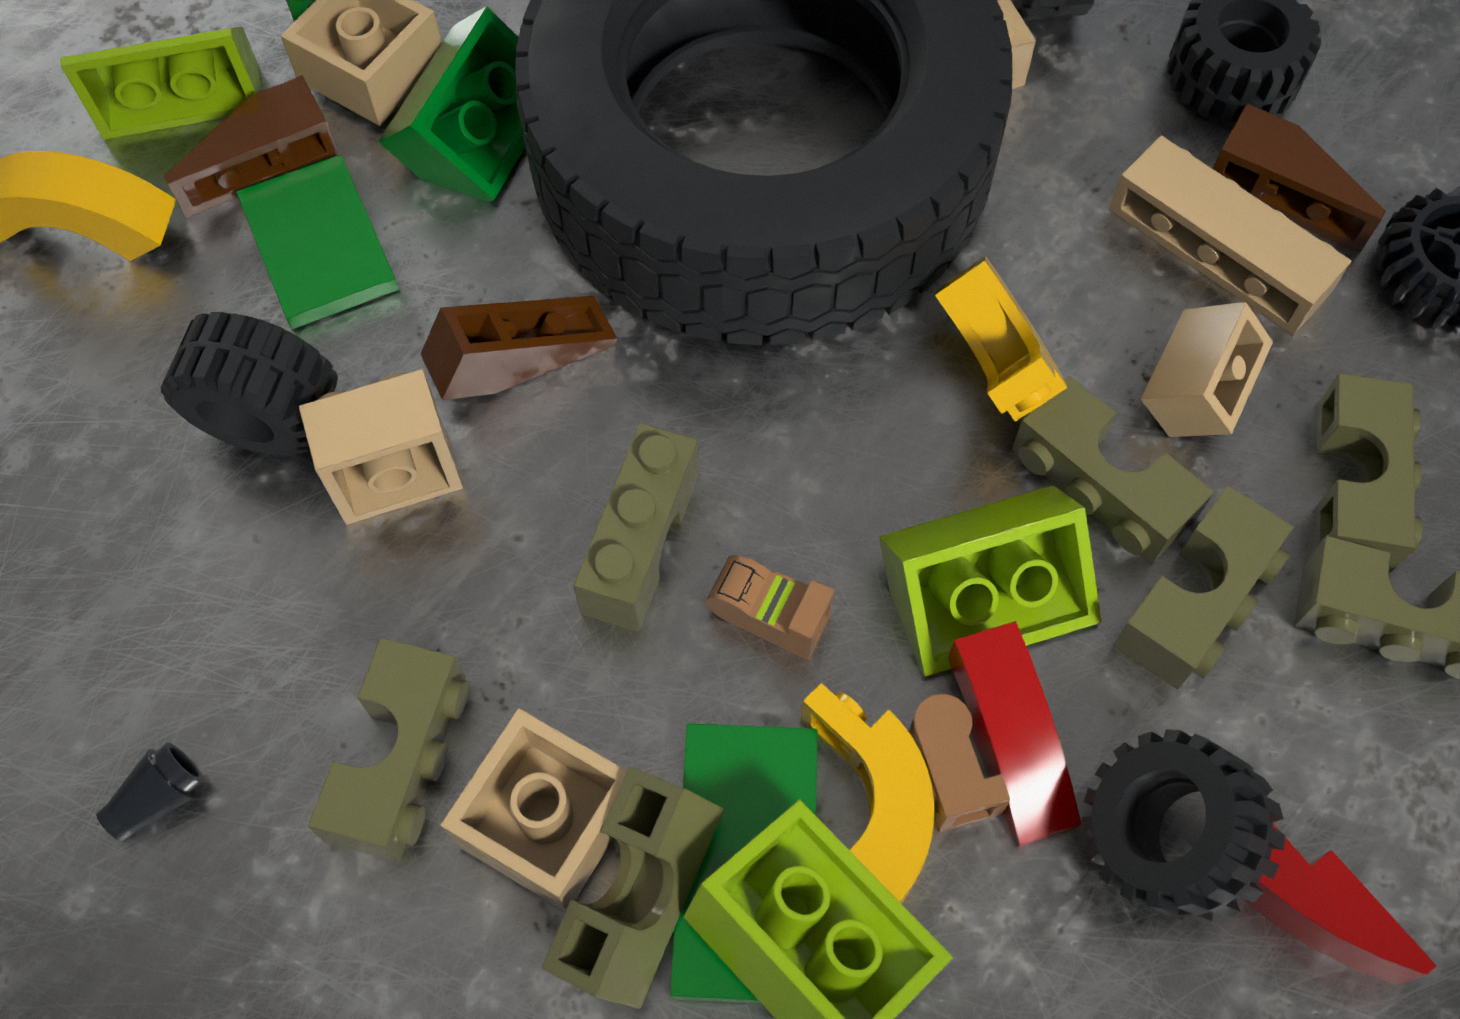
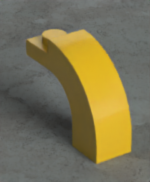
M25 151L0 158V243L27 228L51 227L85 236L129 261L161 245L176 199L149 182L115 166L68 153Z
M986 255L937 289L935 293L936 298L950 316L980 363L988 381L987 394L1001 414L1008 411L1013 420L1017 422L1067 389L1066 382L1046 346Z
M820 683L803 700L800 721L807 728L818 729V738L854 771L862 783L868 800L869 821L865 832L849 851L902 904L922 869L932 839L934 798L927 766L911 734L889 709L870 728L865 723L867 720L865 712L850 696L843 692H838L834 695L826 686Z

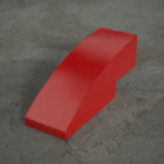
M1014 621L954 640L948 660L968 710L971 713L973 724L971 734L989 777L1002 774L1011 801L1003 813L1016 846L1020 847L1078 828L1082 823L1061 743L1046 697L1017 622Z
M1285 837L1284 850L1272 849L1270 861L1280 865L1274 879L1262 875L1257 885L1264 893L1254 903L1245 900L1273 924L1312 949L1357 971L1400 985L1428 975L1437 967L1431 958L1332 850L1308 863Z

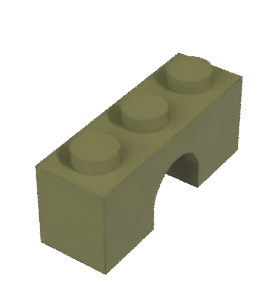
M1339 373L1319 400L1317 454L1336 456L1351 462L1361 472L1365 483L1338 479L1316 506L1315 548L1326 536L1390 552L1389 573L1410 553H1414L1417 550L1422 538L1423 523L1420 516H1415V495L1421 483L1422 467L1420 462L1414 461V441L1420 430L1421 413L1419 409L1413 407V384Z
M1069 376L1065 380L1066 390L1030 412L1022 420L1012 449L1018 453L1021 462L1027 469L1034 474L1044 475L1066 495L1085 507L1086 514L1092 515L1108 528L1116 542L1124 550L1134 555H1140L1152 565L1199 517L1215 491L1166 452L1153 465L1141 471H1124L1112 466L1101 454L1099 446L1104 442L1117 413Z
M639 423L573 585L581 615L638 633L640 632L660 579L659 564L668 530L672 522L681 524L700 474L698 439Z
M1227 485L1179 553V556L1201 570L1208 581L1209 592H1190L1161 576L1128 621L1113 646L1177 690L1193 672L1204 679L1226 649L1225 646L1216 641L1224 627L1227 625L1237 631L1259 600L1249 594L1256 581L1259 579L1269 585L1289 558L1290 553L1280 547L1294 526Z
M1326 536L1304 561L1294 627L1315 632V635L1325 642L1333 644L1354 643L1379 650L1382 656L1398 662L1419 661L1445 668L1447 674L1460 679V571L1456 570L1429 594L1428 609L1415 607L1401 599L1391 586L1388 574L1390 552Z
M380 637L357 699L371 718L392 723L398 727L397 740L392 751L383 760L371 766L354 767L332 761L307 826L325 843L399 863L406 845L413 846L416 843L425 819V806H422L421 802L429 780H438L446 762L448 745L443 740L451 718H460L468 699L469 682L465 681L466 677L455 656Z
M629 766L601 830L602 833L615 838L619 844L621 860L617 876L610 889L598 901L591 904H583L574 900L570 901L541 969L594 997L641 1009L724 808L683 787Z

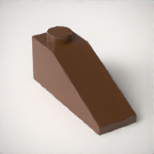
M303 75L249 96L164 175V178L187 218L237 198L236 191L338 156L339 153L327 121Z
M1247 104L1213 166V170L1233 180L1242 189L1271 208L1280 211L1295 224L1360 253L1386 212L1299 125L1250 104Z
M595 296L452 306L440 308L420 355L441 399L448 400L496 394L613 347L618 338Z

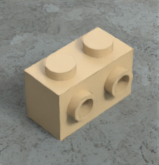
M1247 302L1183 310L1141 397V401L1169 437L1227 435L1233 433L1273 344L1272 339Z

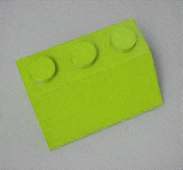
M243 26L60 57L62 70L103 140L224 119L249 96L261 91L258 63Z
M1054 485L879 536L889 591L919 669L925 677L952 669L948 655L954 640L1007 623L1017 622L1026 646L1102 623L1085 507Z
M798 800L701 883L683 917L775 1019H895L954 958L801 800Z

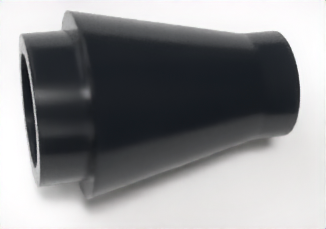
M165 743L157 751L148 749L109 802L96 813V817L101 826L118 841L125 842L135 832L194 799V789L204 781L203 776L194 762L171 743Z

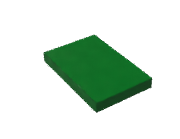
M342 155L236 191L291 330L399 290L395 276Z

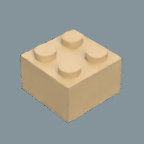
M316 0L281 35L296 77L303 75L310 88L379 126L408 97L442 44L434 11L414 0Z
M423 369L410 373L390 374L377 383L347 392H330L321 396L317 401L299 406L315 470L346 525L463 489L448 437Z
M518 708L440 826L454 845L566 912L570 901H576L614 839L602 833L601 830L627 770Z

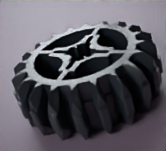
M1459 186L1447 195L1438 188H1435L1425 197L1416 195L1404 207H1401L1398 212H1395L1378 239V246L1375 250L1379 254L1376 257V264L1374 266L1376 270L1383 273L1380 287L1396 291L1392 305L1406 303L1412 308L1410 320L1421 315L1430 318L1432 330L1443 326L1444 323H1448L1456 335L1460 333Z

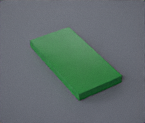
M687 723L683 788L724 808V811L674 928L671 1000L762 1004L683 917L701 883L798 800H801L816 816L818 729Z

